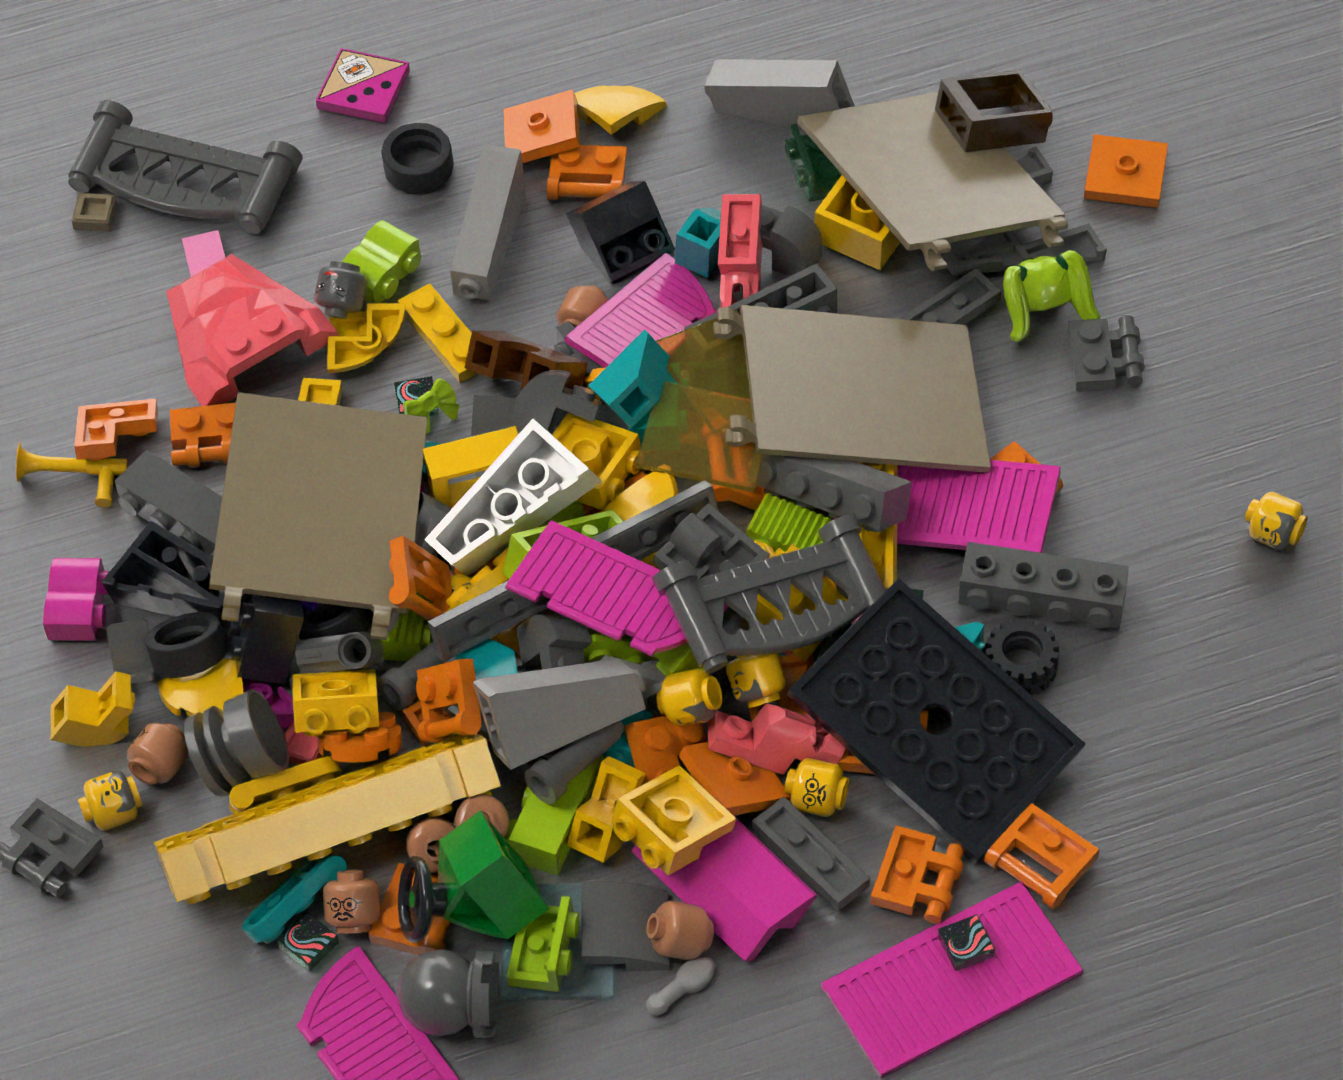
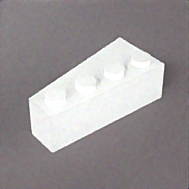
M532 419L424 540L452 566L464 575L469 576L507 549L511 534L539 527L603 481L538 422Z

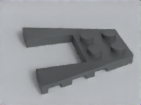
M1036 146L1030 148L1028 155L1017 161L1038 185L1052 182L1053 170ZM1088 223L1058 233L1064 240V244L1048 247L1042 238L1021 244L1012 230L949 243L951 251L942 253L941 256L947 263V268L952 276L966 275L975 268L981 273L1006 271L1008 267L1018 265L1024 260L1034 259L1039 256L1057 257L1060 253L1069 250L1076 251L1083 257L1085 262L1105 260L1107 249Z

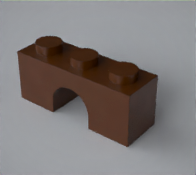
M472 330L464 368L492 379H509L522 382L520 390L540 373L550 370H564L571 372L566 387L573 389L574 385L583 387L588 362L504 331Z

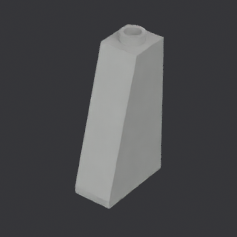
M715 59L710 74L706 76L704 81L705 93L709 96L715 112L802 131L804 130L797 123L798 116L855 106L838 60Z
M484 144L450 269L453 295L463 296L467 299L476 298L487 301L491 299L526 200L520 149Z
M619 658L481 678L473 682L494 754L510 770L646 709L642 693L646 691L641 674L637 669L632 670Z

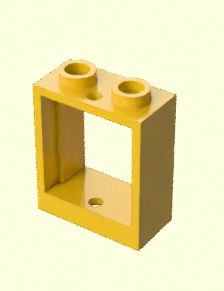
M516 426L424 448L423 455L429 495L453 508L480 477L450 485L448 479L487 470L518 436Z

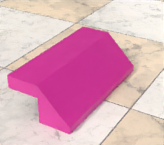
M737 818L732 831L703 846L699 859L669 876L659 867L652 869L647 866L684 903L702 907L706 911L708 918L712 920L714 932L744 961H754L777 928L794 929L818 896ZM635 845L631 851L647 866L642 858L641 849Z

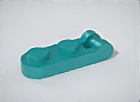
M332 854L308 861L307 858L250 913L242 924L243 931L254 943L262 941L269 943L275 940L284 931V924L295 913L304 911L313 903L315 899L314 894L329 880H337L338 871L347 870L345 860L340 856Z

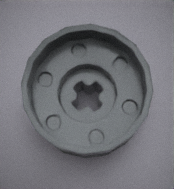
M254 689L225 701L223 711L216 706H212L206 709L203 714L198 712L185 719V741L191 760L206 787L216 796L224 797L230 794L233 787L250 781L251 776L257 779L284 771L289 766L288 746L278 718L268 701L260 692Z

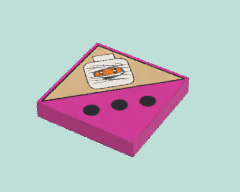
M341 48L316 98L317 109L386 123L410 72L409 62Z

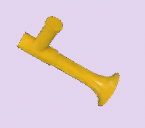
M19 442L17 448V483L26 474L38 471L99 475L95 505L102 508L112 506L114 476H120L128 468V459L105 458L93 461L90 459L77 460L76 458L40 456L25 450L21 442Z

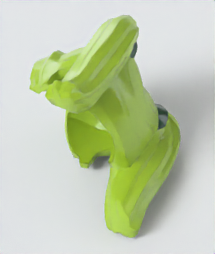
M1069 250L1060 253L1057 257L1039 256L1034 259L1024 260L1018 265L1008 267L1005 271L1003 289L1007 309L1013 323V329L1010 334L1012 341H1022L1029 335V312L1045 311L1070 302L1077 314L1084 320L1100 319L1101 317L1095 307L1087 265L1083 257L1076 251Z

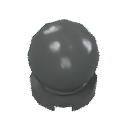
M445 949L426 952L411 960L400 974L397 987V997L403 1016L418 1031L434 1036L456 1034L469 1024L473 1028L475 1038H493L497 1022L490 1021V1004H499L500 988L499 962H494L497 951L478 950L472 962L458 952Z

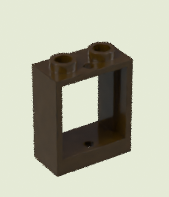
M1021 70L941 79L935 111L965 152L1045 143L1048 129L1053 121L1052 110ZM1010 107L1014 113L983 117L979 110Z

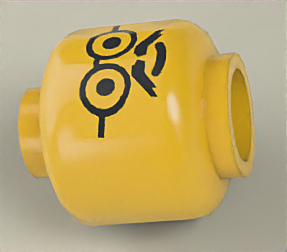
M805 758L801 761L797 770L790 768L784 791L787 794H791L792 805L800 812L829 817L833 815L836 809H843L848 794L849 777H844L843 770L838 764Z

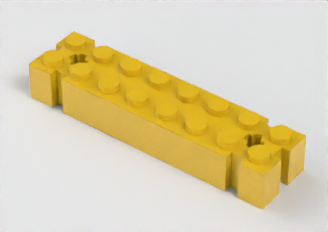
M477 733L469 736L457 734L443 739L434 745L420 747L203 824L200 828L188 832L184 831L155 841L154 845L174 898L177 902L185 900L186 904H193L211 896L210 888L225 884L227 890L242 887L251 882V875L265 870L268 875L281 873L292 867L291 861L307 856L308 861L320 859L332 853V846L346 841L348 846L367 842L373 838L371 832L385 827L388 828L389 832L406 828L413 824L411 818L427 813L428 817L445 814L452 810L451 804L453 801L461 798L468 799L482 794L492 796L491 789L501 785L486 739L481 735H477Z

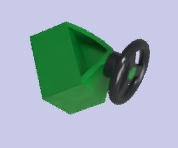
M481 810L439 840L438 882H432L429 867L426 861L419 856H413L407 860L400 876L398 888L399 923L404 937L412 943L419 942L424 938L429 928L431 917H444L445 920L472 931L509 939L549 910L527 863Z

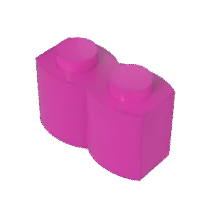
M53 558L43 613V626L48 640L96 641L99 628H105L107 613L106 606L102 603L104 595L109 594L103 586L102 580L110 571L104 570L101 558Z

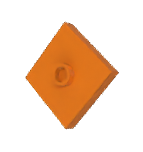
M573 89L503 109L505 147L520 149L522 163L580 147L577 98Z
M1094 134L1084 189V199L1159 208L1168 143Z
M708 742L684 746L679 754L680 759L692 777L733 816L767 810L783 796L788 801L791 798L790 794L785 793V787L773 771L750 764L749 761L739 756L729 757L709 750Z

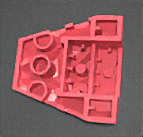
M233 254L228 255L166 291L186 383L190 392L201 406L226 404L236 398L239 391L234 377L288 345L296 342L307 357L328 344V336H339L319 307Z

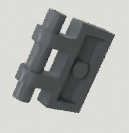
M1124 315L1118 320L1119 329L1109 331L1107 319L1068 321V336L1076 391L1115 389V377L1126 376L1127 383L1131 386L1142 383V372L1145 366L1143 356L1138 351V344L1141 338L1139 328L1135 326L1132 316ZM1111 349H1123V356L1121 358H1113Z
M36 798L10 827L12 836L18 840L11 848L5 843L0 842V861L2 862V867L13 875L20 873L31 880V886L41 893L49 892L55 897L60 898L68 887L67 883L57 877L64 869L77 877L103 848L100 837ZM34 851L47 858L41 866L29 859V856Z

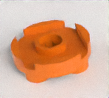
M378 712L379 727L368 728L364 730V733L352 734L348 733L347 729L323 731V736H318L319 753L324 755L326 750L330 751L331 759L339 762L357 763L378 760L379 751L389 748V755H393L401 749V727L396 723L395 714L391 712Z

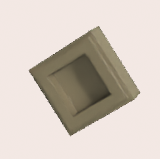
M79 193L72 217L73 229L110 232L117 207L116 195Z

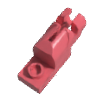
M722 194L718 267L721 273L720 308L736 303L733 293L740 292V285L743 286V299L761 290L763 243L760 237L762 198L760 194Z
M768 703L761 708L753 722L720 711H716L713 719L707 721L709 750L729 757H742L749 761L750 764L782 775L785 774L795 758L799 761L805 758H812L837 764L845 751V747L820 724H815V720L810 715L800 714Z

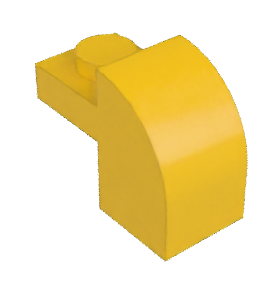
M115 671L98 692L67 685L51 704L50 740L74 746L88 747L113 744L129 734L128 716L131 714L135 703V694L131 692V675Z
M610 756L604 759L599 768L591 799L576 809L567 846L603 863L615 854L624 842L615 834L613 823L611 822L619 797L642 786L645 773Z

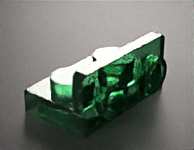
M797 123L790 124L789 139L784 140V148L788 161H794L796 165L794 167L796 185L798 189L804 188L809 202L825 199L842 174L807 134L801 135Z

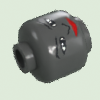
M331 261L330 266L323 267L319 271L314 301L317 305L325 308L324 315L347 319L348 313L359 312L363 307L367 278L364 274L360 273L359 266Z

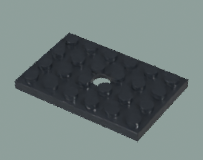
M899 578L800 677L787 693L788 697L951 843L960 845L964 850V855L974 864L1086 745L1084 741ZM940 707L944 709L951 718L950 730L942 735H932L925 731L920 723V714L925 708L934 709Z

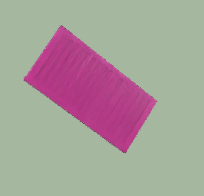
M990 460L991 469L989 473L898 465V477L911 481L912 485L907 520L897 523V544L966 550L967 543L974 542L1043 553L1061 467Z
M1018 882L821 982V989L830 999L879 1077L883 1078L1083 974V969L1030 895L1026 886ZM977 915L978 919L970 927L971 919ZM970 918L967 923L966 944L962 947L955 946L954 939L960 938L961 942L964 941L963 936L960 934H952L947 939L946 944L939 929ZM981 923L982 926L976 929L973 934L970 946L965 949L968 950L972 946L978 932L985 930L986 934L980 938L974 950L966 954H957L952 950L950 952L949 940L951 946L953 943L954 948H965L969 943L972 928ZM985 938H989L990 942L986 943L984 947L974 956L964 959L954 956L955 958L962 960L956 963L952 956V953H954L957 956L970 955L977 949V947ZM992 944L994 949L983 951L984 948Z

